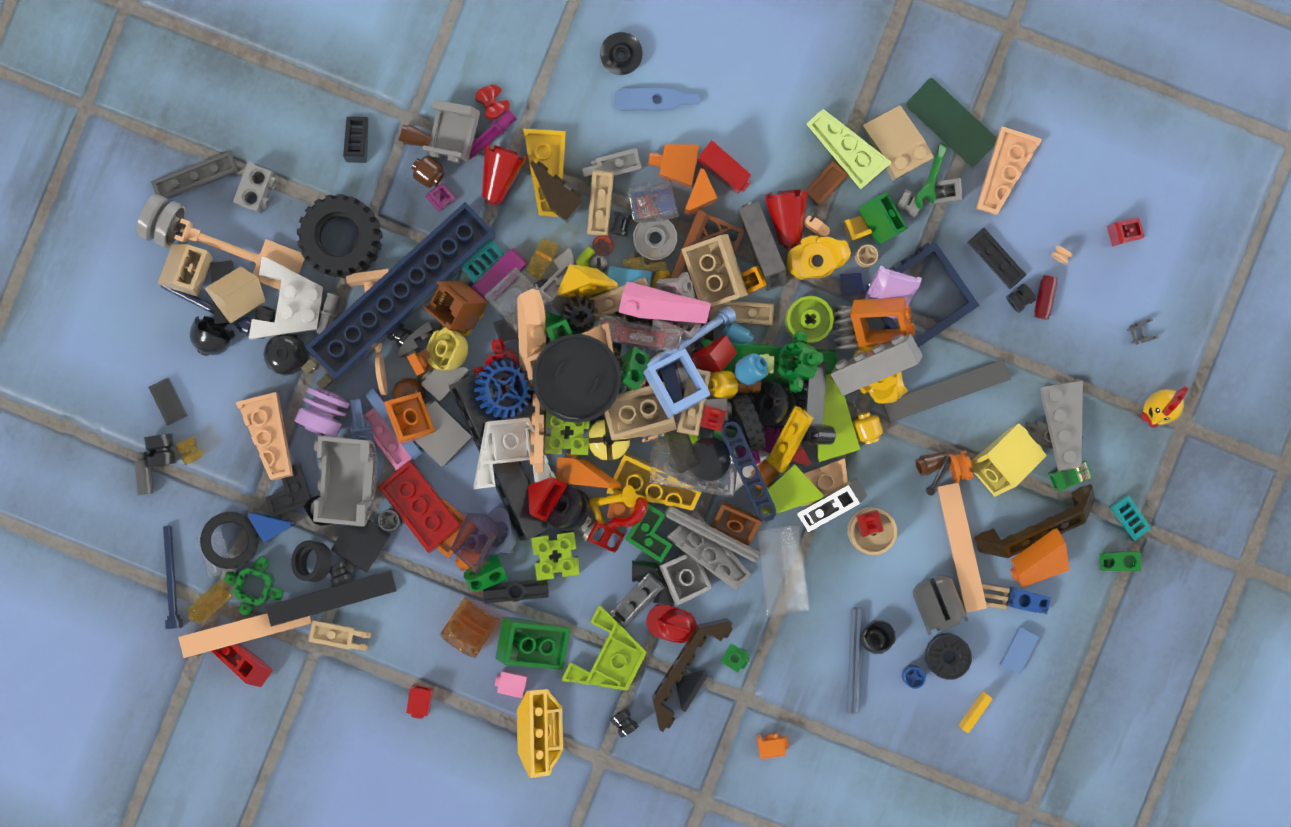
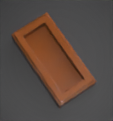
M833 160L805 189L807 190V196L819 207L845 180L848 174Z

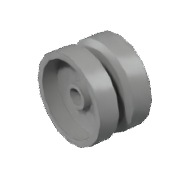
M156 193L151 195L140 213L136 228L137 236L148 241L154 239L155 244L168 249L176 241L174 239L175 235L180 233L183 226L180 221L185 219L186 207L175 201L168 203L167 198Z

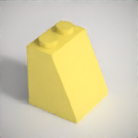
M1018 423L1007 429L971 460V470L993 496L996 497L1016 487L1047 455L1041 446L1028 434V431Z

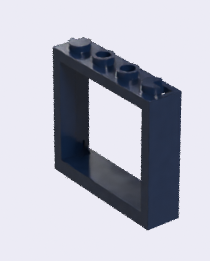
M929 242L918 249L920 253L915 257L910 254L900 261L902 265L899 268L895 269L893 266L889 269L903 273L933 252L967 301L962 307L915 338L914 340L918 348L980 306L936 242L932 245ZM871 282L865 285L867 287V290L863 292L864 295L867 294ZM887 316L880 317L888 329H899L892 318Z

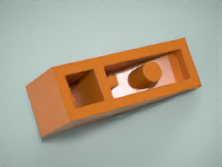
M566 453V457H557L556 479L566 484L621 488L619 482L589 460L580 459L579 455Z

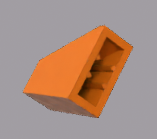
M1053 529L1012 558L1010 574L1012 579L1018 581L1021 588L1069 571L1066 542L1058 529Z

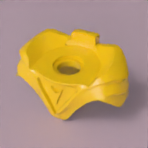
M812 235L802 239L800 245L788 252L786 267L792 275L800 280L822 278L831 275L834 270L843 266L848 261L851 251L848 242L845 240H836L831 237L819 238V236ZM817 254L823 258V264L820 267H816L812 263L813 257Z
M874 346L860 347L854 355L861 351H865L867 353L871 351ZM902 371L860 389L863 394L869 392L875 402L884 404L896 402L897 399H900L907 393L902 380Z

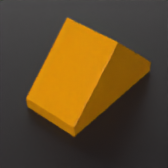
M759 265L741 273L748 294L766 287L767 284Z

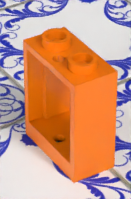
M905 297L853 301L850 315L859 347H872L880 343L887 344L894 337L901 334L903 336L908 334L914 336L915 326L914 323L910 322L911 308L907 306ZM867 317H898L900 329H869Z

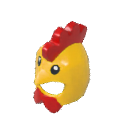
M1184 386L1178 391L1164 389L1152 393L1144 403L1143 412L1140 415L1141 419L1149 422V426L1152 428L1175 421L1183 412V398L1187 394L1188 388ZM1150 408H1152L1153 417L1149 414Z

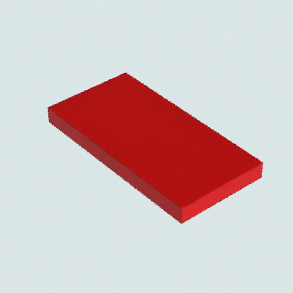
M411 460L378 486V489L428 553L435 550L463 526Z

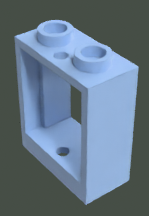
M674 349L666 354L667 358L661 361L657 358L647 364L648 368L643 372L668 418L705 400L711 395L686 349L679 352L677 349ZM680 359L697 392L674 404L656 371Z

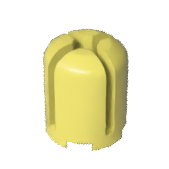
M606 418L598 420L588 432L589 449L594 456L601 460L619 459L628 450L631 438L616 440L613 442V445H607L608 443L603 441V437L606 436L605 434L610 433Z

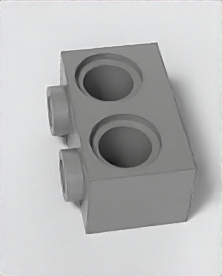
M247 162L233 203L261 214L269 204V198L267 197L270 190H273L276 185V174ZM259 174H264L265 179L263 183L257 184L256 177ZM251 194L257 195V201L254 204H249L248 202Z

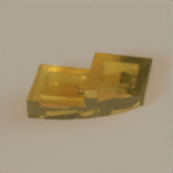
M643 256L620 259L621 264L637 270H667V264L664 260L644 263Z

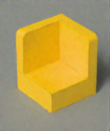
M862 216L850 220L847 219L842 223L850 243L872 234V230L868 229Z

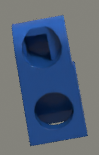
M1010 586L1006 605L1034 613L1047 614L1051 597Z

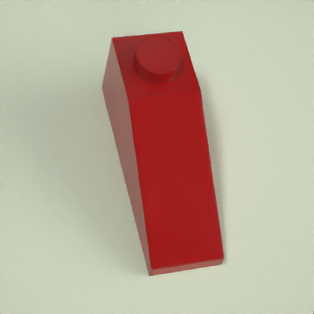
M240 643L211 651L243 682L249 685L262 687L273 671L261 658Z

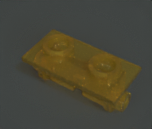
M217 581L186 609L189 613L188 618L192 622L196 621L201 626L232 596Z

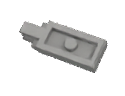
M634 148L596 158V160L591 161L592 166L582 168L584 179L592 177L593 170L614 172V177L639 171L643 168L638 149Z

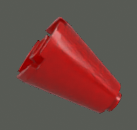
M490 144L485 145L482 197L485 198L484 202L497 206V203L503 202L526 162L527 156L522 154L520 158L516 151L494 145V148L491 149Z
M807 190L777 191L776 195H772V192L766 193L765 201L779 244L784 245V248L796 247L798 243H801Z

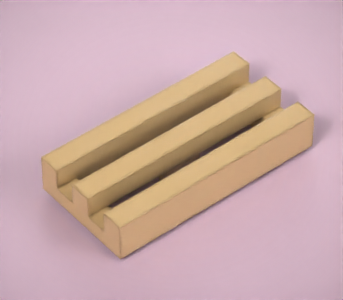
M982 584L983 589L1003 592V596L984 593L985 598L1002 600L1001 604L986 602V606L1007 610L1006 604L1010 589Z

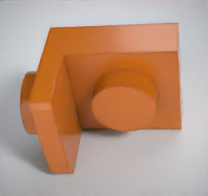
M427 349L407 356L417 376H422L430 369H435L428 362L427 358H430V352Z
M624 502L612 503L609 505L607 518L629 517L632 515L634 507H627Z

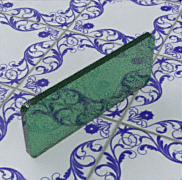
M929 78L906 103V107L971 167L976 166L996 143L997 137L933 78Z

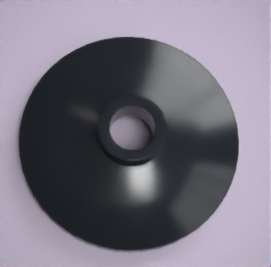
M617 32L611 34L602 43L600 49L601 62L613 74H630L638 68L642 61L643 51L641 44L637 38L629 33ZM619 52L625 53V57L623 59L618 58L617 55Z

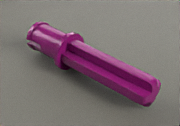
M509 109L495 122L492 121L493 125L473 142L469 160L500 133L503 135V131L518 120Z

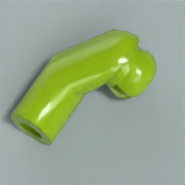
M587 246L577 257L576 265L590 267L589 260L596 252Z

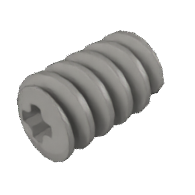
M852 306L831 307L838 310L833 313L834 318L838 319L833 322V326L839 327V329L834 330L833 334L839 337L834 339L833 342L840 344V346L835 347L834 350L854 349L858 346V342L854 340L856 335L850 315Z

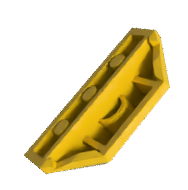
M548 689L527 691L517 708L518 755L529 778L550 775L552 768L563 751L562 706L550 694Z

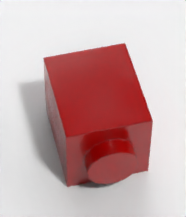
M412 685L409 691L406 713L411 714V717L423 719L424 716H428L430 714L434 688Z

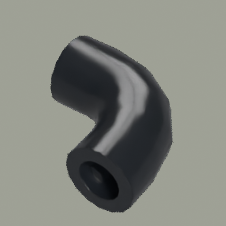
M632 560V582H639L652 570L666 583L658 564L643 560ZM667 583L653 598V603H674Z

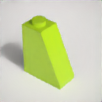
M792 464L785 473L767 488L775 505L776 514L824 497L795 464ZM764 505L760 509L764 515L767 512L770 515L772 513L769 505Z

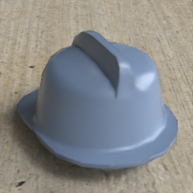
M503 507L494 508L488 514L485 521L487 551L493 555L500 552L514 553V547L518 541V533L511 525L508 511Z

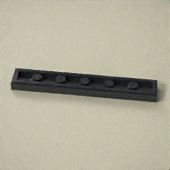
M390 570L269 604L265 607L272 627L396 592L397 590L392 571Z

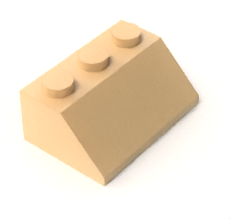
M728 234L719 235L681 249L698 300L711 303V307L748 295Z

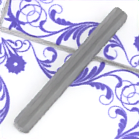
M669 506L665 513L667 518L753 562H756L760 556V552L672 506Z

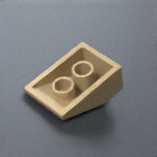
M900 105L863 125L874 148L892 162L886 167L892 181L921 167L934 158L924 138Z
M651 386L618 394L612 406L605 412L611 440L652 436L677 429L674 416L667 417Z

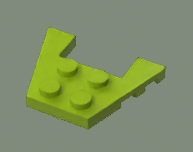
M598 605L590 623L608 631L609 635L591 671L570 662L561 680L628 691L647 651L601 605Z

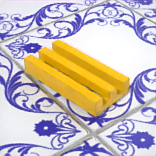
M982 691L958 726L969 733L991 703L992 697Z

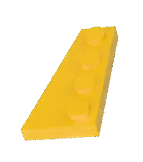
M523 129L529 163L532 160L536 164L540 161L549 169L547 173L552 177L556 174L563 180L566 131ZM530 164L539 216L559 217L550 210Z

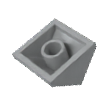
M687 553L669 559L660 565L676 606L712 589L703 566Z

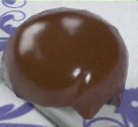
M404 378L395 384L392 390V398L396 399L420 392L424 401L426 398L425 388L416 379Z

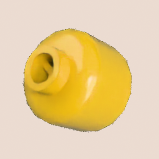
M719 371L713 372L710 375L708 390L713 398L730 399L736 395L739 380L733 372Z
M869 411L858 414V418L853 421L858 441L863 442V444L879 441V437L883 434L879 417L874 414L870 415Z

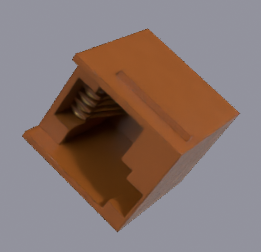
M437 281L439 286L431 302L423 308L448 330L474 329L488 302L463 281Z

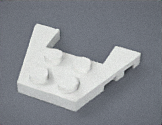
M262 257L259 277L281 281L274 323L252 319L249 339L254 340L263 337L317 330L323 287L266 257Z
M529 418L489 421L485 423L474 489L495 487L493 464L530 460V451H534V445H531V432H535ZM544 455L543 473H535L533 464L535 482L550 477L556 478L554 472H551L546 455Z

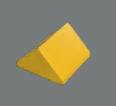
M570 264L557 293L558 296L575 298L576 294H579L581 299L585 295L590 298L616 288L618 284L597 268Z

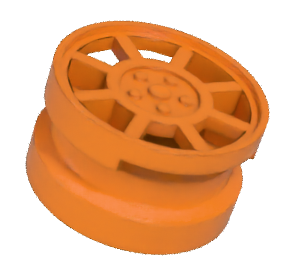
M965 450L955 456L953 454L948 455L951 459L949 468L955 483H960V479H966L967 481L973 479L971 461L969 456L965 457L967 454Z

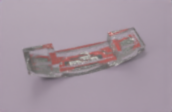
M600 314L597 325L600 326L608 322L611 341L651 350H679L684 333V328L667 325L658 328L624 322L621 317Z

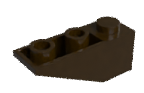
M532 160L530 164L550 210L568 223L582 206L583 201L580 199L582 195L573 188L571 190L567 189L564 186L565 181L556 174L552 177L547 173L549 169L543 163L538 161L536 164Z

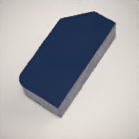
M675 361L661 368L666 390L673 403L684 398V389Z

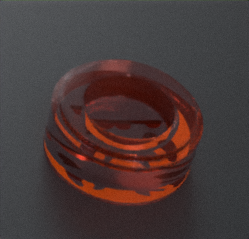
M599 235L593 240L592 247L597 255L605 257L612 253L614 244L609 236Z

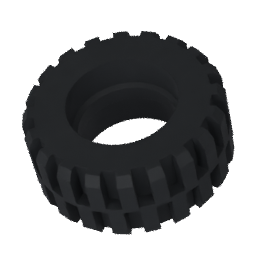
M331 194L325 196L323 200L317 199L314 201L315 205L306 208V215L304 217L301 216L299 220L301 226L297 228V235L299 236L297 243L298 247L302 250V256L309 262V265L328 276L346 278V276L367 270L371 267L370 263L376 261L378 258L377 252L382 247L380 243L381 238H383L382 231L380 230L381 225L375 213L363 202L352 196L348 197L344 194L333 196ZM339 216L353 220L360 232L357 246L351 253L345 256L331 255L321 244V233L324 226L331 219Z

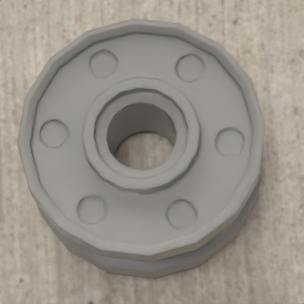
M667 218L640 221L633 233V243L637 252L644 259L662 261L675 251L677 231ZM651 234H660L662 237L661 241L658 244H652L649 240Z

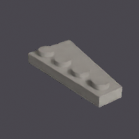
M1083 381L1041 387L1040 393L1058 471L1080 468L1082 459Z
M696 510L689 515L707 524ZM681 524L666 537L734 590L739 588L751 576V573L731 550Z

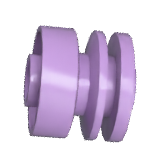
M308 387L306 392L315 397L314 399L304 397L303 400L310 404L311 407L310 409L299 408L294 421L316 434L337 437L342 424L335 420L334 417L335 415L346 416V413L339 410L338 407L349 408L350 403L345 401L340 395L328 390Z

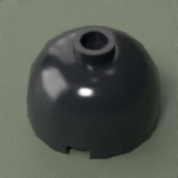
M197 316L189 333L191 343L197 349V352L201 355L209 356L224 353L235 337L234 331L232 329L230 332L226 330L225 327L227 325L216 326L212 317L204 316L203 319H199V316Z
M292 334L272 337L265 345L263 352L264 361L268 368L274 373L284 376L293 375L301 371V367L306 364L308 357L304 342Z

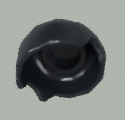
M884 620L872 621L861 633L862 645L873 654H883L896 641L895 630L891 624Z

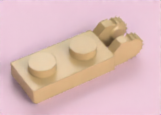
M312 620L308 641L348 650L368 651V645L353 643L354 635L362 638H371V632L356 630L354 627Z

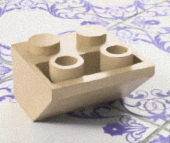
M172 244L157 284L199 297L213 257L207 250L188 244Z

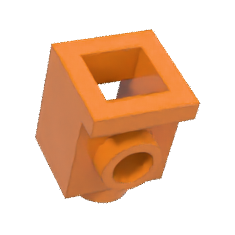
M775 732L765 734L766 737L762 738L761 734H756L760 759L786 756L785 749H789L787 736L778 735Z

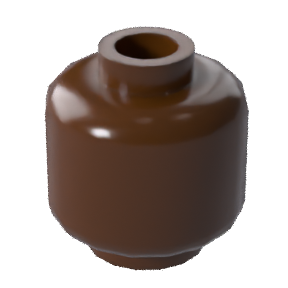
M425 156L422 159L417 158L411 167L414 170L413 178L427 188L436 187L445 174L443 166L429 156Z

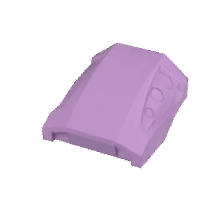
M880 266L865 295V300L905 297L906 304L909 306L911 299L920 286L922 278L912 277ZM887 316L893 319L897 318V316Z

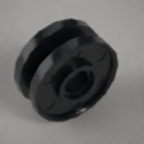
M774 381L761 384L760 394H753L751 399L761 425L774 429L783 428L786 425L793 409L798 403L796 394L790 390V387Z
M567 484L568 486L546 522L563 532H573L586 522L590 512V501L584 492Z
M941 633L934 636L928 642L925 649V661L929 669L936 676L945 680H955L969 670L972 663V652L969 645L958 635ZM947 651L953 652V658L950 661L943 660V655Z

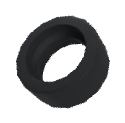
M308 540L301 542L293 551L291 558L293 574L298 579L307 582H319L326 578L332 565L330 549L326 544ZM314 549L316 565L313 571L309 573L307 558Z

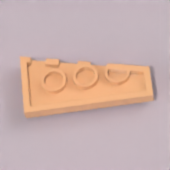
M1003 126L1000 128L975 209L993 215L999 213L1042 139Z

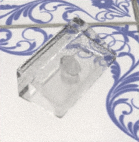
M221 530L213 532L211 536L213 550L221 557L230 558ZM198 537L197 541L201 550L200 537ZM201 550L209 578L234 571V569H223L214 566L205 558Z

